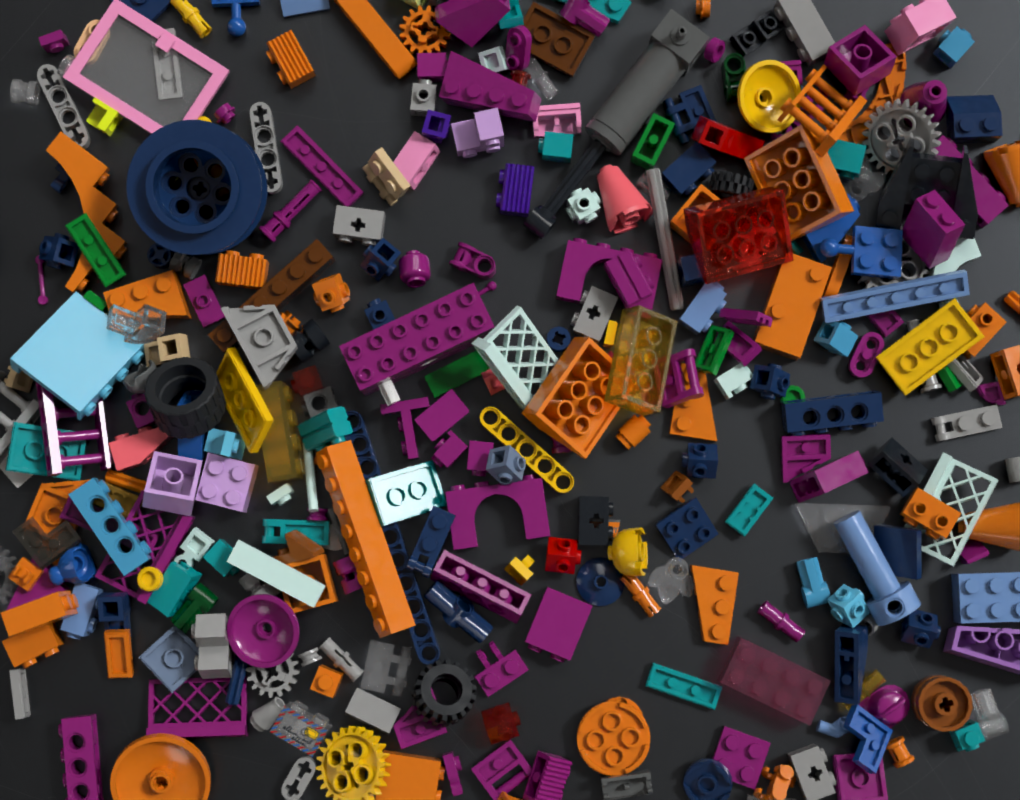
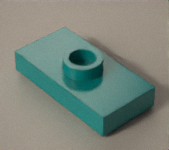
M752 484L725 520V523L745 537L773 500V497L756 484Z

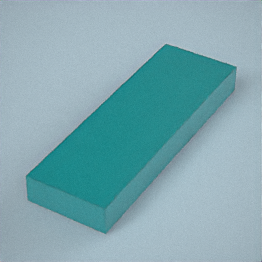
M653 662L645 683L647 687L714 710L722 690L720 685Z

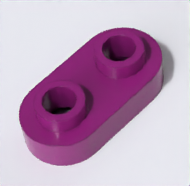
M523 25L511 28L507 34L506 65L515 73L525 70L530 62L532 36L530 31Z
M868 332L860 338L848 363L849 372L854 377L864 378L872 373L877 363L875 357L882 353L884 348V340L880 334ZM867 341L874 343L873 349L867 347ZM857 362H861L864 365L862 371L857 369Z

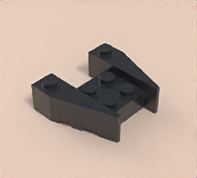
M910 139L888 183L880 194L876 227L900 230L904 204L913 205L916 198L936 190L964 222L965 226L960 234V238L974 239L978 209L967 145H963L962 156L957 158L913 152L914 139Z

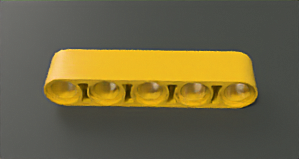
M486 407L481 411V425L504 446L511 445L520 455V447L523 444H530L533 447L534 452L531 456H522L526 460L525 464L551 488L562 494L569 492L573 488V476L495 407ZM494 412L498 417L496 423L492 425L485 423V414ZM505 428H512L515 431L516 436L513 440L506 441L503 439L502 431ZM541 460H548L552 465L551 471L548 473L540 472L538 463ZM559 476H566L569 479L570 485L567 489H560L556 485V479Z

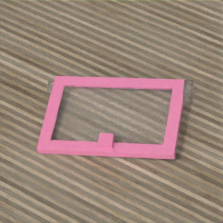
M113 0L76 58L71 54L67 55L57 70L59 76L91 97L99 99L118 111L120 115L150 134L173 122L197 120L202 116L230 73V70L119 0Z

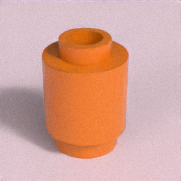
M634 414L618 430L619 433L615 437L628 450L632 446L635 448L651 432L649 429L651 424L644 416L640 415L637 417Z

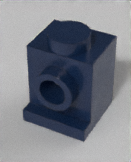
M380 298L367 304L368 308L364 310L373 330L395 320L387 301L381 302ZM377 312H384V318L378 320L376 318Z

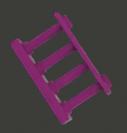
M36 382L47 476L60 475L63 473L62 469H65V466L100 463L101 471L110 469L114 460L108 445L103 399L101 398L96 403L97 407L91 414L94 415L95 430L61 433L60 430L57 431L56 421L59 418L77 417V413L71 408L58 409L57 406L54 407L53 397L55 396ZM97 439L99 452L97 454L67 457L60 455L59 445H62V442Z

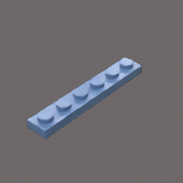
M964 269L822 297L821 305L824 322L830 323L970 295L967 271Z

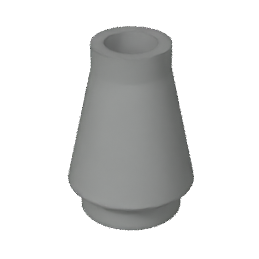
M275 697L272 701L254 710L250 717L252 726L260 732L269 730L281 711L286 708L284 707L286 706L284 701L279 697Z

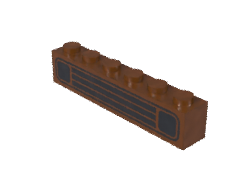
M316 239L239 308L251 305L255 307L275 305L279 312L335 262L334 257ZM226 319L208 334L223 353H226L228 348L235 347L237 349L240 346Z

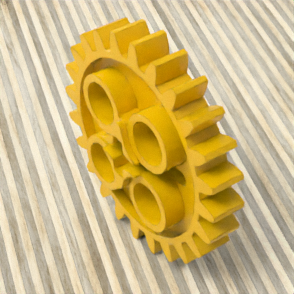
M360 726L341 727L340 733L332 732L333 739H325L328 746L320 747L324 754L316 759L322 763L315 768L322 773L317 777V780L324 781L320 789H328L326 797H333V800H375L374 795L382 794L379 786H387L383 777L390 776L385 771V768L391 766V763L385 762V758L390 756V753H383L382 750L386 747V744H378L381 737L373 736V730H365V727ZM360 746L362 747V754H361V755L359 754V748H360ZM341 754V762L339 763L338 757ZM366 770L368 771V778H367V779L365 778V771H366ZM345 778L347 779V786H346V787H345V785H344V780H345Z

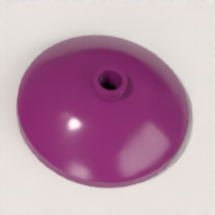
M268 594L249 596L239 602L229 616L227 637L230 646L242 661L251 666L259 668L277 666L286 661L298 645L300 629L297 617L291 607L276 596ZM266 623L271 625V631L265 628Z

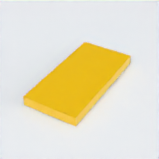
M954 298L875 358L906 396L985 336Z
M235 347L228 348L216 374L225 396L226 408L248 451L250 453H257L274 419Z

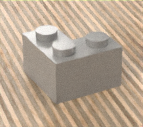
M226 613L196 615L195 623L191 625V636L195 638L196 647H199V656L194 658V667L196 671L198 670L202 679L232 677L233 650L227 637L228 618Z

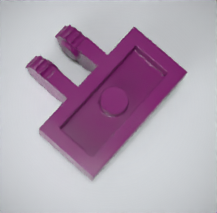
M494 641L489 643V648L498 658V661L491 665L487 656L481 649L476 652L486 669L475 675V678L488 697L529 670L516 649L503 656Z

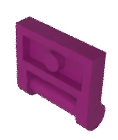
M685 349L654 362L662 407L670 408L688 400L704 396L703 388L699 384L695 364V349ZM683 361L686 364L690 389L688 390L685 389L681 362Z
M509 739L474 765L471 770L492 799L497 800L502 791L509 793L529 778L532 767L513 741ZM520 764L523 770L495 789L492 784Z

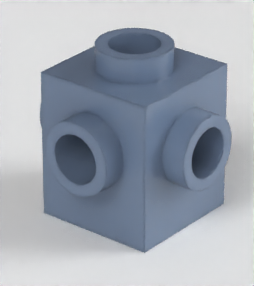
M511 445L490 449L486 471L501 485L519 482L523 478L526 460Z

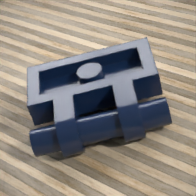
M701 85L679 93L678 97L681 103L674 105L672 98L663 101L666 107V116L671 119V122L675 123L673 132L675 137L679 138L681 145L690 142L687 133L692 130L694 132L700 116L716 121ZM685 111L689 123L684 125L679 116V113Z

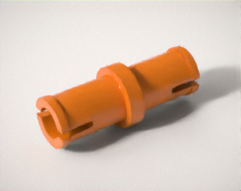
M623 575L620 578L633 595L631 598L634 602L637 601L649 618L654 616L653 613L656 614L661 610V607L649 594V588L643 586L637 576Z

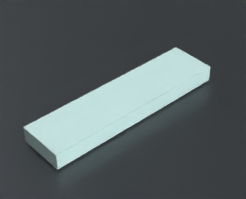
M241 540L237 541L226 561L315 608L326 585Z

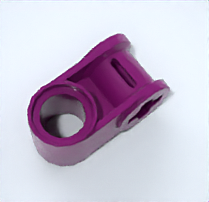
M463 242L458 243L457 253L454 259L449 262L452 267L483 280L491 279L495 275L496 265L491 256ZM483 262H488L492 266L488 272L484 273L479 271V265Z

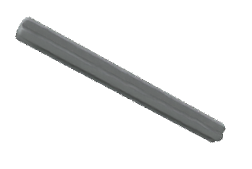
M659 168L649 169L646 171L669 305L672 311L681 310L684 308L661 172Z

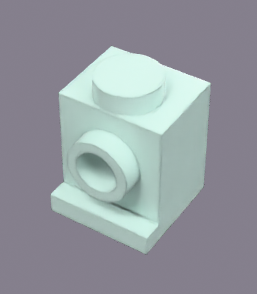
M739 363L713 381L727 401L733 397L732 391L738 394L748 387L746 382L752 379L753 374L747 366L743 367Z

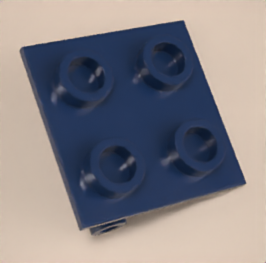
M696 497L688 500L680 508H676V511L671 512L664 519L659 520L655 526L659 533L663 535L678 561H681L718 535L717 530Z

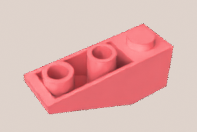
M152 426L138 429V434L129 436V433L115 436V441L109 442L116 470L123 472L145 465L153 457L154 451L159 452L173 437L163 433L159 427L152 429Z

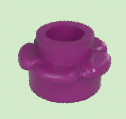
M229 103L222 105L214 113L217 119L216 122L229 123L236 116L234 114L235 107H231Z

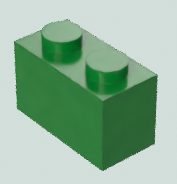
M653 113L630 162L646 170L653 169L675 123Z

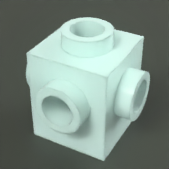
M579 188L573 191L567 200V208H565L571 220H576L578 225L583 222L588 224L598 218L597 214H599L601 208L599 205L602 203L595 191L591 193L589 188L584 190ZM586 200L588 206L581 207L580 202Z

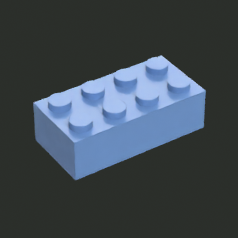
M1020 572L951 574L953 622H1020Z

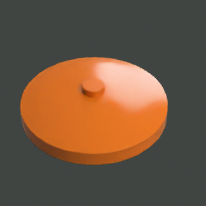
M167 733L150 734L131 742L117 757L110 778L113 800H207L211 787L210 768L202 752L190 741Z

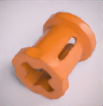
M903 736L889 740L886 750H889L894 760L893 765L895 768L904 767L915 759L908 752Z

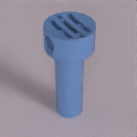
M857 510L834 522L835 528L872 594V597L866 601V605L876 625L884 626L893 623L917 610L921 606V602L909 581L898 582L861 511ZM893 600L899 601L896 606H888L889 602Z

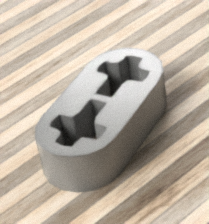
M302 756L294 763L281 788V793L286 800L299 799L303 795L316 772L315 767H317V764L312 757ZM309 762V768L312 769L311 772L306 771L303 777H300L299 773L302 768L299 766V763ZM297 779L300 781L296 788L299 794L294 793L290 795L287 784L291 786Z

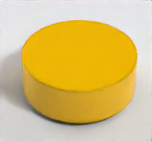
M155 567L141 569L137 576L138 586L144 591L153 592L158 590L163 584L162 572Z

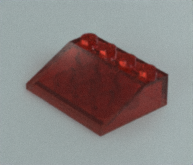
M766 187L684 209L687 234L705 284L794 261L785 192L783 189Z

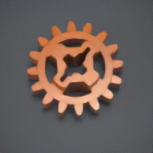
M419 5L418 12L410 9V17L403 16L405 24L399 25L400 30L403 32L399 34L400 40H405L403 45L406 48L411 47V55L416 51L419 53H432L433 51L441 53L440 46L447 47V42L444 39H450L451 36L442 25L439 24L441 29L433 25L432 19L436 21L435 11H431L430 5L427 6L426 10H422L421 5ZM424 28H427L429 30L428 32H426V35L421 34V32L424 31ZM409 35L415 37L418 40V44L413 42Z

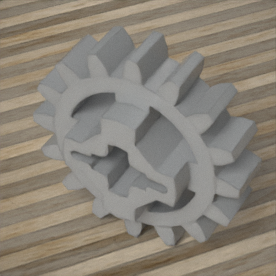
M294 653L286 660L289 672L284 669L283 663H281L275 669L278 674L273 675L271 678H269L270 670L268 668L247 667L246 671L252 674V676L247 678V681L253 680L255 683L252 689L254 690L259 687V695L261 696L267 691L269 698H272L275 692H277L279 697L282 696L283 689L288 692L291 691L292 688L289 684H296L298 680L293 676L300 673V670L294 669V666L299 663L298 660L292 661L291 658ZM257 670L261 671L262 673V682L258 677ZM276 680L284 681L278 687H270Z

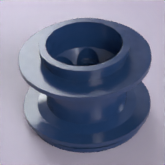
M182 120L156 130L137 149L127 174V199L137 224L153 241L164 248L182 254H215L237 246L257 227L267 203V178L256 152L237 134L209 121ZM190 159H195L198 162V169L194 172H189L186 167ZM215 164H219L222 167V174L217 178L212 177L210 173L211 167ZM174 177H179L182 181V185L178 190H173L170 186V181ZM204 183L203 187L207 188V192H203L199 196L200 192L196 191V187ZM225 187L229 190L230 196L226 201H221L218 198V191ZM182 200H186L189 203V210L185 214L180 213L178 210V204ZM206 205L211 206L214 212L210 219H205L202 216V209Z

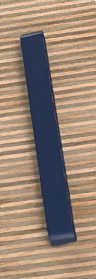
M347 411L348 418L357 416L359 424L356 428L352 429V434L345 437L346 441L351 440L354 447L356 440L365 439L367 443L365 450L361 452L355 450L361 468L367 461L374 464V471L371 474L365 475L363 473L366 482L367 479L382 475L363 417L356 411ZM395 522L382 526L384 535L388 530H394L397 534L396 542L388 544L391 556L393 557L394 554L401 553L405 557L403 566L396 567L399 579L404 576L412 579L413 585L411 589L404 590L407 602L414 599L420 603L419 612L412 613L415 625L424 623L428 627L427 635L422 637L416 634L415 626L409 628L418 658L423 664H433L440 657V647L414 570L412 572L406 569L410 557L399 524ZM426 646L433 647L436 651L435 658L431 660L424 658L423 649Z

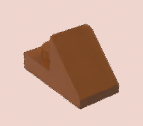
M293 530L285 534L288 547L278 549L277 555L272 557L284 564L314 558L325 552L319 544L300 531Z

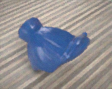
M79 543L78 546L68 549L61 556L58 565L51 567L48 571L50 581L57 586L65 581L81 584L89 581L91 577L96 578L97 569L88 547L83 543Z

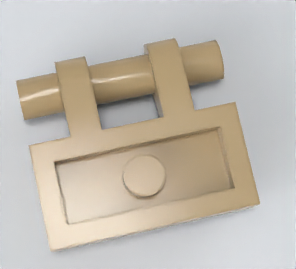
M382 147L373 153L368 164L362 168L367 174L366 178L368 181L374 183L380 191V197L383 200L386 199L390 206L398 202L397 199L402 197L411 186Z

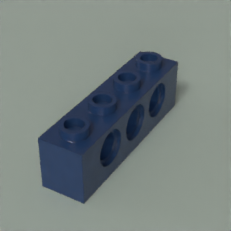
M876 390L780 401L783 430L787 433L790 432L791 436L804 435L807 430H814L815 433L829 432V428L838 427V430L853 429V425L862 424V427H875L877 422H884L882 394ZM855 405H860L861 413L857 417H853L851 415L852 408ZM831 408H836L837 416L829 420L827 412ZM812 410L813 419L805 423L803 421L804 413Z

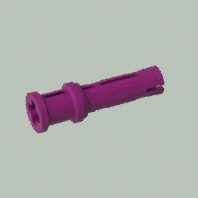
M310 180L281 211H275L273 217L264 226H260L259 230L274 243L276 237L285 228L288 229L290 227V221L322 191L321 188L313 180Z

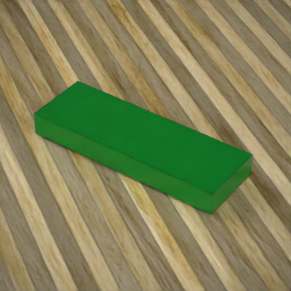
M87 213L65 225L105 288L127 275Z
M476 350L424 377L434 397L437 398L451 389L453 390L481 376L482 372L490 368Z

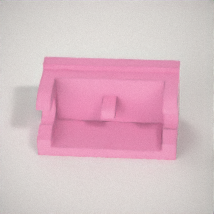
M580 103L540 106L536 122H533L534 138L544 137L545 131L573 135L581 134Z
M414 131L393 163L411 185L410 188L415 190L441 151L434 142Z

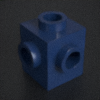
M55 233L54 237L44 236V240L39 247L40 254L38 259L47 261L46 266L61 270V266L74 267L79 246L77 243L69 241V237L63 234Z
M382 238L375 247L370 245L362 255L365 259L360 267L379 281L384 274L389 277L395 270L397 265L394 262L401 252Z
M769 363L768 366L755 365L750 388L761 393V397L765 399L775 400L776 396L786 397V392L790 385V374L783 371L782 366Z
M688 443L687 453H682V467H686V477L716 479L718 466L717 444Z
M915 610L904 617L901 622V641L930 648L933 641L938 640L941 627L938 626V615Z

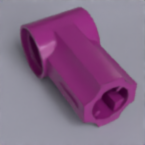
M567 0L560 11L561 16L573 24L581 25L597 37L602 34L610 21V18L590 6L588 0Z

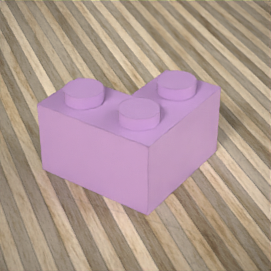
M498 108L475 112L474 119L451 124L458 156L471 158L476 156L477 152L486 151L487 153H494L499 151L500 147H504V133Z

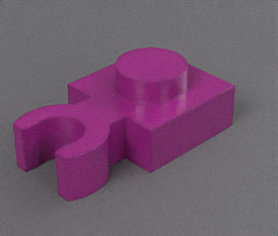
M453 751L443 753V760L453 796L463 794V789L458 771L462 770L459 755L454 756Z

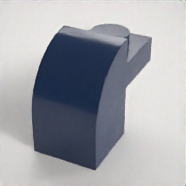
M128 592L101 593L97 597L99 622L104 621V631L108 629H130L131 634L130 611L132 607Z

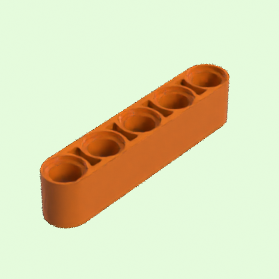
M334 0L397 79H401L417 66V62L367 0Z

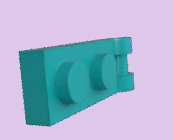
M263 519L262 526H265L261 543L287 544L285 534L293 530L300 531L319 545H329L330 521ZM274 527H280V536H274Z

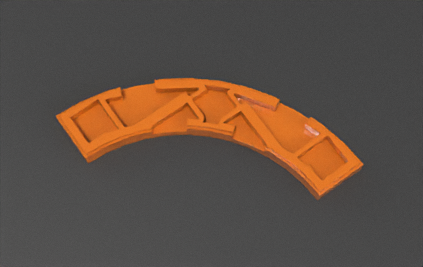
M891 43L885 44L897 56L891 74L879 81L877 92L868 108L862 115L850 123L838 140L862 145V142L868 138L862 132L869 129L864 125L865 122L871 120L869 115L872 112L877 113L876 108L880 105L884 107L887 101H890L893 105L896 99L901 98L906 71V52L898 56Z

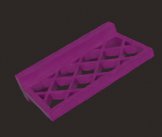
M142 490L126 521L141 520L144 533L136 536L138 538L146 537L147 544L152 550L150 554L153 563L150 567L158 568L164 575L195 517L177 514L178 517L174 524L164 527L160 513L166 511L156 510L153 513L142 514L140 507L144 496V490ZM138 510L139 517L134 518ZM157 514L161 528L148 532L144 518ZM171 528L170 532L167 535L165 529ZM162 531L165 541L162 546L152 548L149 534ZM129 539L121 541V543L129 541L130 548L132 549V542ZM160 549L155 557L154 551ZM107 553L95 577L123 592H128L129 595L143 604H148V600L153 592L144 591L140 587L135 592L128 588L125 577L138 574L141 570L140 567L137 568L136 572L123 576L119 570L120 577L111 579L103 575L107 565L115 563L110 561L111 557ZM122 579L123 585L115 580Z
M245 676L241 692V705H237L241 709V721H231L225 715L233 705H228L221 711L213 703L222 692L227 695L225 689L229 686L230 678H189L183 684H190L195 691L186 700L175 691L173 693L170 692L162 701L155 696V685L163 684L158 679H149L148 728H146V735L167 733L184 739L248 737L247 676ZM196 683H202L198 688L194 685ZM208 683H214L220 690L209 700L201 690ZM218 683L226 684L223 687H221ZM199 693L207 703L197 713L188 703ZM173 694L183 702L174 713L164 705ZM210 705L219 713L213 722H207L200 716ZM185 706L195 714L188 723H182L176 717ZM163 707L171 716L164 723L154 724L155 713ZM197 718H199L202 722H194V721H195ZM173 719H175L178 723H170V722H171Z

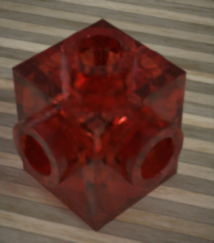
M509 702L481 711L491 745L520 736L517 726L521 725L517 710L512 712Z

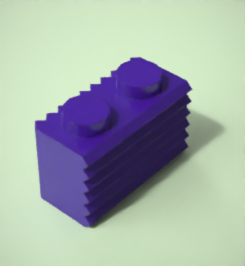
M506 163L505 170L500 169L499 184H503L502 193H497L496 207H500V214L521 217L529 216L534 166Z

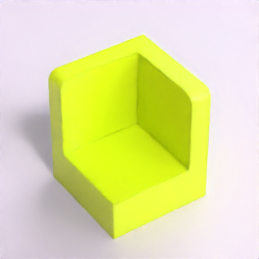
M94 97L92 102L96 106L86 121L111 137L123 117L118 111Z

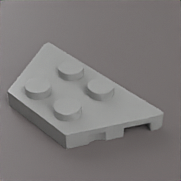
M276 306L222 307L221 310L264 390L268 389L298 349Z

